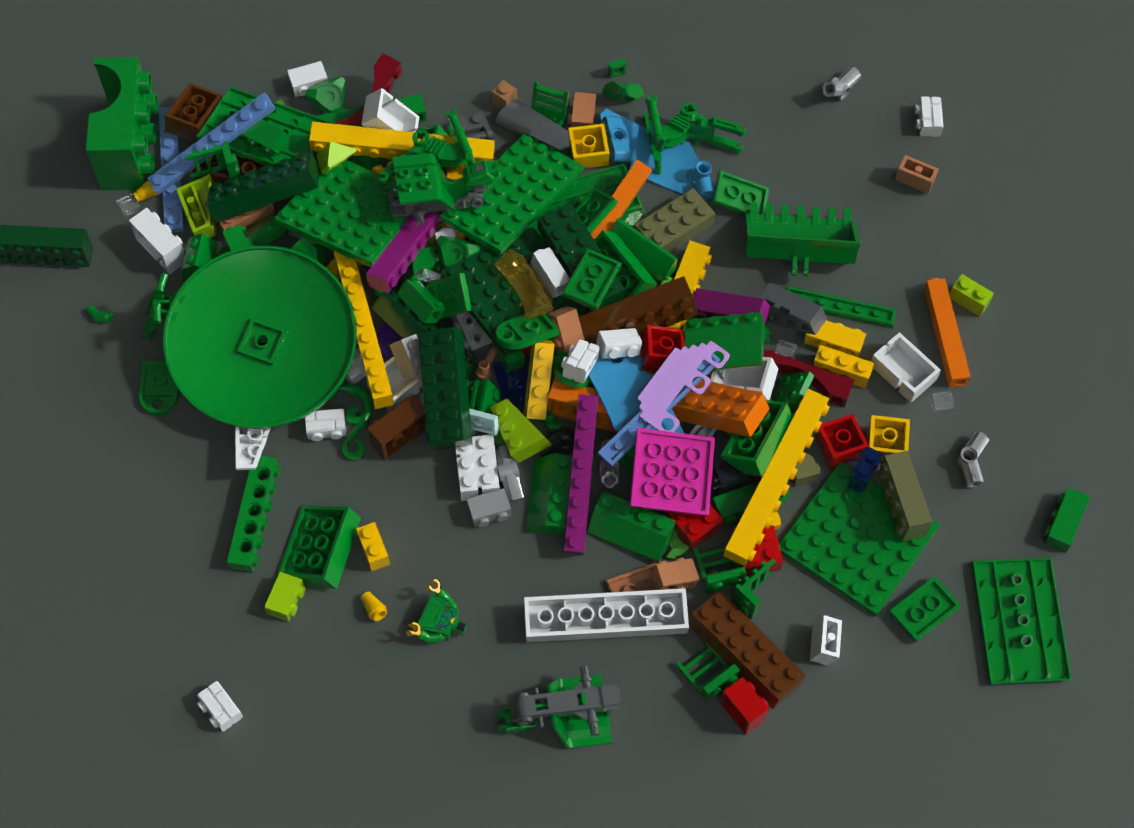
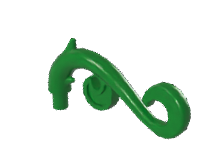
M341 384L339 392H348L349 395H353L354 399L360 398L363 403V413L360 417L356 416V414L361 413L357 406H351L345 412L347 422L356 426L344 440L342 454L346 459L356 461L365 454L364 444L356 439L354 443L358 446V449L355 452L348 451L347 447L350 441L368 423L372 414L373 399L363 387L357 384Z

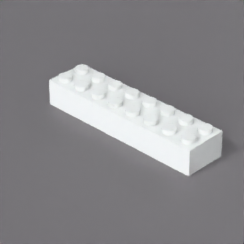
M686 588L524 597L526 643L687 634L689 629Z

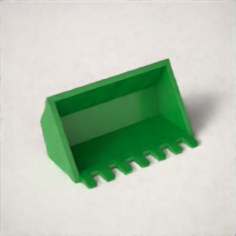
M751 202L750 213H745V257L792 260L791 276H796L797 261H803V277L808 276L809 261L843 264L856 263L858 248H860L861 243L856 221L851 220V209L849 208L844 209L843 219H835L836 208L834 207L828 208V218H820L819 206L813 207L812 217H804L805 207L803 205L797 206V216H789L788 204H782L781 215H773L774 205L772 203L766 204V214H758L757 202Z

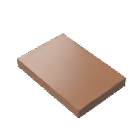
M658 562L606 580L609 592L656 590L650 573Z

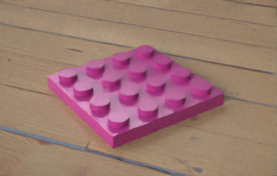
M637 428L629 507L708 516L715 438Z

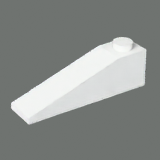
M235 427L236 470H256L271 428L247 429Z

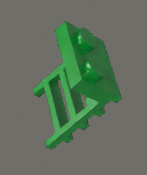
M535 80L531 108L563 128L566 121L569 90H565V93L538 85L539 81Z
M227 141L222 146L217 147V144H214L211 149L206 150V147H203V151L195 153V150H192V154L185 155L186 161L194 159L197 172L190 174L191 179L225 169L228 170L230 178L240 174L235 153L231 154ZM215 153L218 166L211 168L208 155ZM204 156L208 169L201 171L197 158Z
M489 379L484 381L475 380L474 382L467 381L468 398L471 387H473L469 409L493 414L490 407L498 404L500 390Z
M697 547L693 548L706 593L734 587L737 584L741 585L747 575L745 567H740V564L728 558L702 564L701 560L724 554L726 547L700 554ZM732 563L736 567L709 575L705 574V570Z
M773 558L768 563L763 561L759 571L755 568L751 578L746 576L742 586L739 584L735 586L732 601L745 616H749L751 619L758 614L761 600L753 591L772 575L768 571L775 563Z
M704 641L708 648L686 666H683L680 661L676 662V666L686 676L688 682L696 688V691L704 698L703 700L708 702L710 699L716 698L727 686H731L738 680L740 669L735 664L730 667ZM711 653L716 657L691 676L688 672ZM719 662L722 664L723 668L701 685L695 681Z

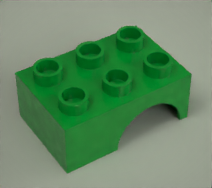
M138 57L94 58L93 65L97 69L109 107L99 112L89 113L86 152L101 190H137L145 183L146 175L154 174L155 170L153 153H148V145L156 144L155 123H150V114H158L159 103L157 93H152L151 73L142 72Z

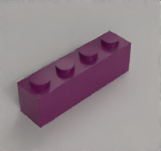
M696 288L693 298L698 312L696 317L700 318L762 312L765 325L770 305L762 298Z

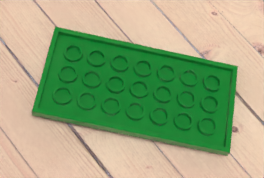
M523 134L497 160L499 176L494 177L493 184H487L485 192H483L484 202L481 207L455 209L452 212L445 210L439 217V221L499 255L584 171V165L555 149L552 150L551 147L536 141L533 137Z

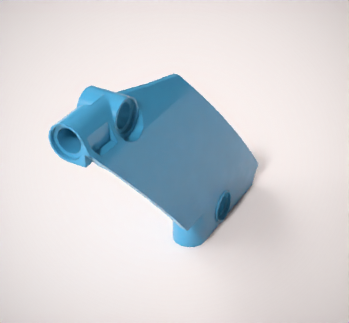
M605 109L599 115L601 124L605 126L611 162H628L629 169H631L636 160H639L652 169L647 181L680 195L694 188L703 200L713 197L714 187L709 176L712 167L708 162L699 160L690 142L685 141L682 145L678 144L671 148L664 147V151L661 152L662 173L656 174L649 139L646 135V127L630 121L609 109Z
M599 351L598 359L588 377L607 412L614 431L619 432L642 410L639 407L642 402L638 400V396L653 378V375L642 371V358L640 356L602 359ZM673 410L668 412L676 418ZM670 418L663 419L661 423L662 428L671 430L674 427L673 420ZM679 424V426L677 427V429H676L674 432H675V433H683V434H684V432H683V430H682V428H681V426H680V424Z

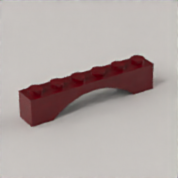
M385 53L381 54L373 66L374 85L372 93L381 88L388 93L391 92L394 81L398 80L402 75L401 62ZM365 104L354 115L335 124L364 127L362 119Z
M764 349L763 357H770L774 360L778 367L777 373L793 374L810 371L814 375L811 385L823 396L829 398L828 402L845 408L854 383L853 379L846 375L832 373L828 369L815 367L808 362L803 363L791 356L780 355L774 350Z

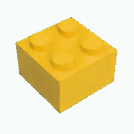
M604 124L568 128L571 159L584 165V168L609 166L610 153Z
M871 415L868 423L867 443L869 448L866 453V460L883 461L885 455L907 451L909 449L910 419Z

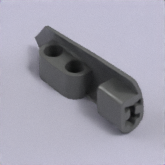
M517 99L512 100L503 107L496 117L497 125L521 135H529L536 141L551 147L552 150L570 147L569 131Z

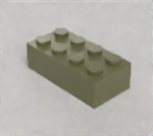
M692 188L636 223L635 229L670 253L713 226L716 213L696 190Z
M908 450L885 455L878 471V478L880 483L883 482L885 499L890 502V514L897 523L896 532L898 536L901 535L903 542L925 537L932 524V519Z

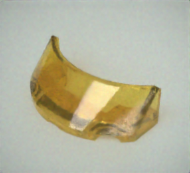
M510 249L494 263L518 294L525 310L524 317L526 320L550 313L553 310L552 304L554 302L550 291L539 274L527 264L526 259L522 255Z

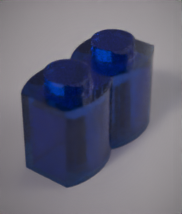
M870 447L863 451L848 481L849 488L858 493L866 490L871 477L875 474L881 461L882 453Z

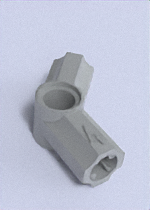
M849 67L838 78L834 77L830 82H825L822 86L823 94L826 97H837L843 100L850 91V88L861 78L858 69Z
M975 431L957 459V464L962 470L966 487L975 488L984 483L977 459L989 442V439L982 432ZM964 456L969 457L971 460H966Z
M606 439L605 441H601V449H602L611 439ZM601 458L599 478H601V483L606 485V488H613L618 483L619 461L611 468Z
M506 445L499 446L495 451L498 463L497 468L508 501L524 498L519 481L520 474L517 462L510 455Z

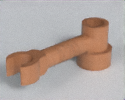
M491 346L485 360L480 361L478 364L476 379L479 381L490 380L491 378L490 365L496 355L493 346Z

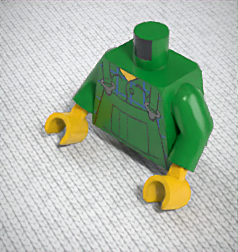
M430 580L433 582L434 588L426 585V590L429 592L434 591L435 593L431 594L418 624L415 622L408 624V626L413 628V631H406L407 636L416 635V638L428 644H433L444 640L448 641L453 632L464 635L468 624L459 621L460 612L458 605L440 587L438 580Z

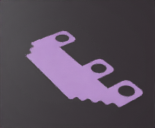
M712 341L707 345L701 343L699 347L692 345L689 349L683 347L681 350L674 348L638 396V400L642 402L639 407L643 410L640 417L660 431L674 432L680 422L668 413L666 409L684 385L697 394H702L711 381L710 378L697 370L698 366L703 360H706L716 368H722L729 359V353ZM715 351L722 352L724 355L723 361L720 363L714 362L711 358L712 353ZM695 377H702L705 380L704 387L700 389L695 388L692 384ZM663 419H672L674 427L671 430L663 429L661 425Z

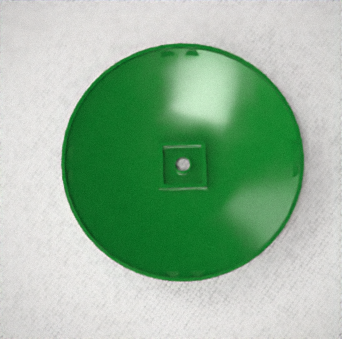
M251 246L224 253L201 266L185 281L175 295L166 316L163 334L166 364L172 379L183 396L195 408L210 418L227 425L247 429H266L287 425L319 409L335 394L345 380L351 368L357 345V327L354 310L345 289L338 279L313 258L295 250L276 246ZM260 338L268 339L267 344L264 346L258 345L257 342Z

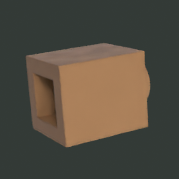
M504 80L492 91V103L501 110L509 102L517 99V89Z

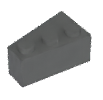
M772 283L768 284L759 297L765 299L770 305L767 315L770 324L816 335L827 320L820 305Z

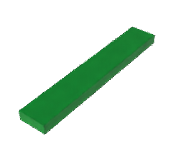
M790 286L786 288L787 291L820 305L825 314L889 328L894 326L897 309Z

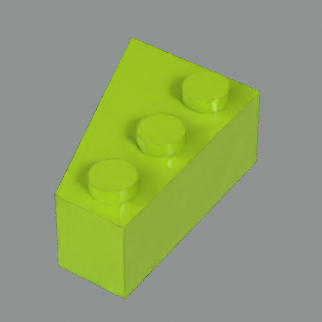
M210 174L176 190L194 235L203 233L212 238L217 236V223L206 206L209 188L215 183Z
M508 399L490 407L493 415L498 416L500 432L510 455L517 462L520 463L553 445Z

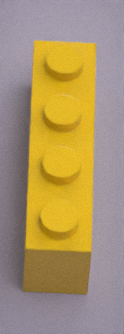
M551 340L531 345L523 412L525 417L529 419L546 420L555 345Z

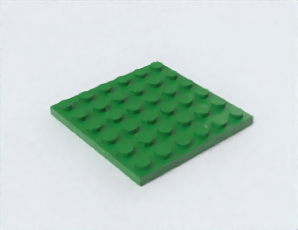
M345 160L325 174H322L320 171L318 188L295 195L274 218V224L371 267L411 214L403 217H392L390 215L389 199H384L382 195L385 192L384 186L387 184L382 185L379 183L381 175Z
M844 462L836 467L779 544L781 554L874 616H877L938 530L940 524L932 519V524L925 537L903 542L901 535L898 536L896 532L897 523L890 514L891 505L889 500L885 499V488Z

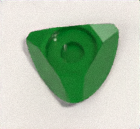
M343 77L323 80L306 90L307 99L322 114L344 109L346 81Z
M612 81L607 83L602 90V94L613 100L634 101L644 96L642 87L636 83L620 84L619 82Z
M439 236L437 238V252L442 270L480 252L477 244L450 236Z

